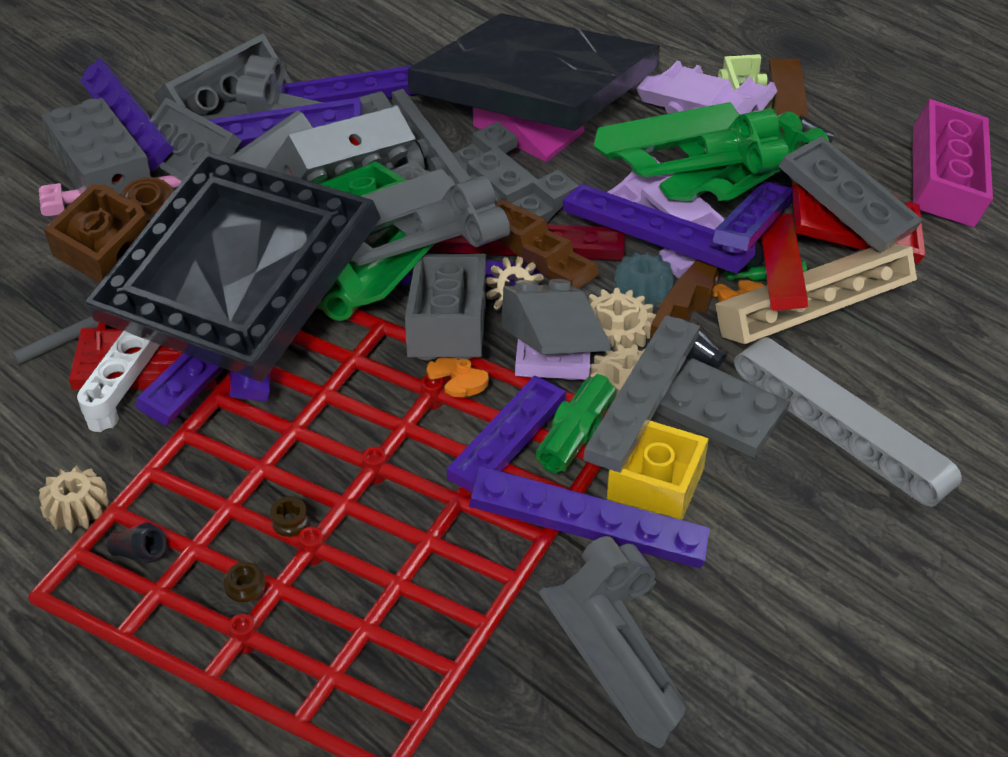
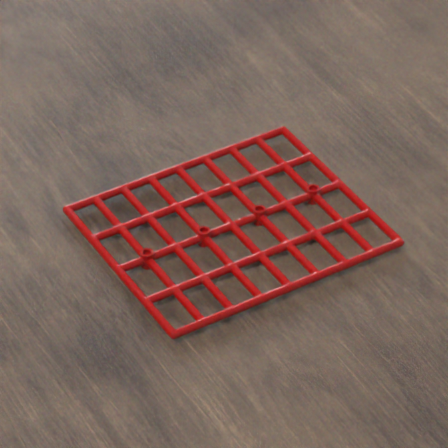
M357 309L346 320L366 327L370 331L353 351L303 331H299L292 341L294 344L342 363L323 386L275 366L270 371L269 380L312 397L292 422L234 397H229V373L28 595V600L32 605L337 757H379L310 723L333 689L336 688L411 724V727L391 757H412L559 531L547 527L540 528L528 522L469 507L472 492L461 486L455 492L387 463L406 437L456 458L466 449L467 446L416 425L428 409L436 410L444 404L489 423L500 411L467 397H454L445 393L444 386L452 379L451 376L429 379L425 375L422 379H419L367 358V355L384 335L406 343V328ZM481 357L467 359L471 362V368L484 370L488 373L489 377L520 389L531 379V377L515 376L514 370ZM358 369L420 394V396L401 419L337 391L351 374ZM566 391L565 400L570 402L575 394ZM326 404H329L392 432L380 447H370L361 452L309 430L307 427ZM220 407L276 431L281 436L261 459H257L202 435L197 430ZM608 409L606 410V412H605L604 415L602 416L601 421H602V419L604 418L605 414L607 413ZM540 428L530 440L541 444L549 430ZM297 440L360 467L362 470L345 492L340 495L282 470L275 465ZM187 444L242 468L249 473L226 499L163 471V468ZM586 445L581 447L575 458L583 461ZM586 462L570 488L510 463L501 472L584 494L601 469V466ZM264 479H267L331 509L317 527H306L297 536L285 537L274 531L272 519L242 505ZM385 479H388L446 504V506L428 531L424 532L362 505L357 500L370 484H380ZM152 482L216 512L191 540L127 509ZM462 511L530 540L533 543L513 571L441 538ZM348 515L412 543L416 547L395 575L332 547L325 542L343 518ZM230 519H234L299 549L276 579L264 574L266 581L265 593L249 614H238L232 619L172 591V588L196 560L225 574L233 565L240 563L208 548V545ZM115 522L127 528H132L142 523H152L164 532L166 546L181 554L155 583L90 552V550ZM431 552L505 584L485 615L411 582ZM324 560L385 588V590L364 619H361L291 585L307 565H318ZM79 564L144 597L117 628L50 594ZM400 596L475 629L455 661L379 627ZM280 600L353 633L330 666L257 632V629ZM159 604L230 637L205 670L133 636ZM368 641L444 676L422 710L345 674ZM257 650L319 681L293 715L220 679V677L238 654H248Z

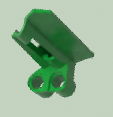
M731 102L599 127L593 144V148L611 160L621 158L626 161L632 168V172L643 178L744 163L751 173L759 174L781 169L779 165L782 159L789 154L786 142L777 137L779 122L773 109L769 108L739 114ZM679 146L686 152L689 158L658 164L647 152Z
M785 111L777 116L780 126L777 137L786 142L789 154L806 145V142L810 143L820 136L829 141L828 136L822 129L810 128L802 132V122L799 116L793 112ZM744 163L678 172L661 182L659 188L670 200L693 201L706 191L714 193L718 201L731 200L782 169L753 174Z
M392 226L370 247L374 249L407 237V235L398 227ZM434 244L360 266L348 263L316 308L323 309L326 315L334 320L343 321L348 319L361 305L384 299Z

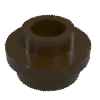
M240 562L228 570L223 585L225 593L230 599L236 602H249L255 600L264 592L266 581L263 572L256 565L249 562Z

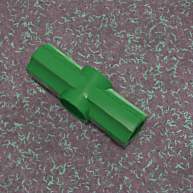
M600 374L587 377L570 402L565 400L560 404L553 419L552 429L536 450V460L540 462L544 470L553 474H557L560 471L565 472L583 444L587 446L599 426L602 416L616 397V387L610 383L609 378Z

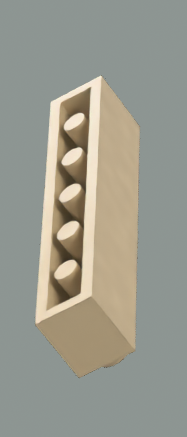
M894 244L882 253L871 247L803 272L808 297V307L771 310L768 285L716 303L721 337L747 344L915 281L917 276L912 247Z

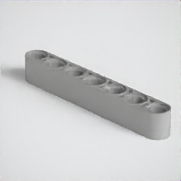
M767 337L760 338L735 357V369L746 382L789 401V412L921 504L929 507L936 506L962 482L961 472L951 460L772 339Z

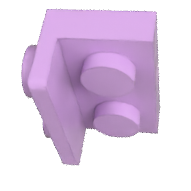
M518 339L515 376L532 378L535 375L539 378H564L567 380H586L589 377L590 352L540 354Z

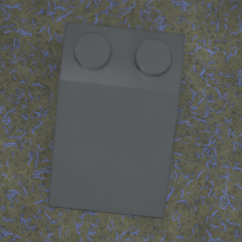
M551 279L549 280V285H538L535 281L519 280L516 281V286H503L501 328L540 354L610 351L611 343L584 292L572 286L571 281Z

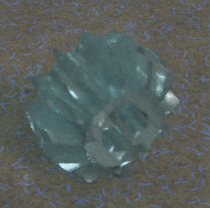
M634 251L632 257H623L620 265H617L614 280L616 281V288H619L621 294H626V292L632 290L634 298L643 295L645 297V304H652L654 307L657 301L663 302L673 287L674 278L672 277L671 263L663 261L662 255L653 257L650 256L649 251L645 255H640Z

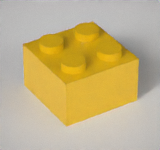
M650 421L621 473L609 469L607 500L683 520L704 470L709 438Z

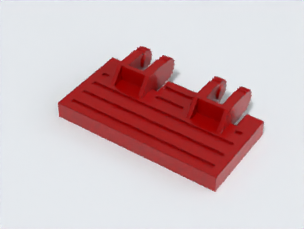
M792 181L795 233L862 250L871 248L852 228L843 224L839 217L826 206L817 202L814 196L800 184ZM906 201L904 205L921 218L920 205ZM922 222L915 231L895 243L912 247L914 263H920L926 256Z
M98 322L97 328H81L69 377L71 390H80L123 331L111 329V326ZM160 345L128 390H145L183 353ZM130 348L124 353L133 354L140 351L141 348ZM113 372L109 374L106 378H118L123 374V372ZM220 374L205 389H215L218 386Z

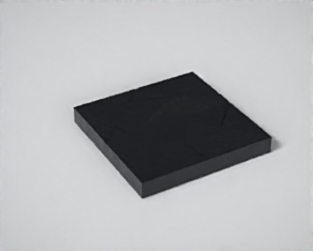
M500 13L408 68V91L576 131L659 67L660 45L582 29L577 30L572 27Z
M206 151L85 301L84 306L97 322L263 382L381 217L374 201L371 199Z

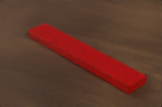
M793 214L779 215L761 235L770 308L773 311L808 307V297Z

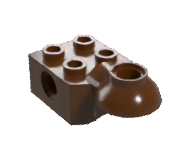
M144 177L133 180L122 189L120 194H117L113 188L107 185L91 184L44 228L52 255L101 283L174 192L172 186L166 181L155 177Z

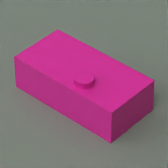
M929 99L913 126V203L919 204L922 211L975 227L993 200L989 118Z

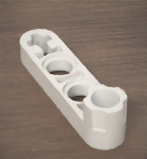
M123 331L77 395L80 409L89 430L102 432L105 429L113 428L118 423L119 416L116 406L158 349L159 344ZM130 348H141L140 351L133 354L124 353ZM113 372H123V374L118 378H106L109 374Z

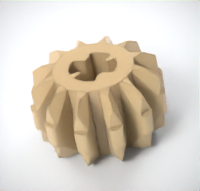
M517 257L516 264L511 267L510 260L504 258L502 260L504 271L495 265L491 267V272L496 278H486L485 283L488 287L495 289L488 291L486 297L488 300L499 298L494 304L496 311L502 308L503 286H509L510 280H515V283L519 280H530L538 284L543 281L542 274L531 276L536 267L533 262L523 269L521 268L523 264L522 257Z
M77 465L71 472H64L60 469L58 477H46V486L39 489L40 509L43 517L46 518V521H50L56 530L66 526V529L71 534L79 526L88 529L89 522L95 521L108 507L109 501L105 482L102 481L101 477L96 476L92 468L83 472Z

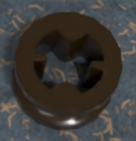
M287 496L273 503L270 515L273 529L277 534L285 537L297 536L301 530L307 527V510L305 503L301 499ZM285 514H293V519L285 520Z

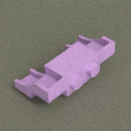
M676 61L672 67L660 75L646 76L636 88L642 102L665 107L668 114L731 102L739 114L763 110L777 93L773 82H770L767 86L756 84L751 77H748L739 88L733 90L730 80L703 74L699 65H696L694 69L683 67L680 61Z
M631 172L620 184L608 191L610 194L714 230L725 220L710 204L703 201L700 197L693 201L668 199L659 188V185L674 175L672 173L643 178ZM664 248L659 251V261L678 279L696 261V259L670 249Z

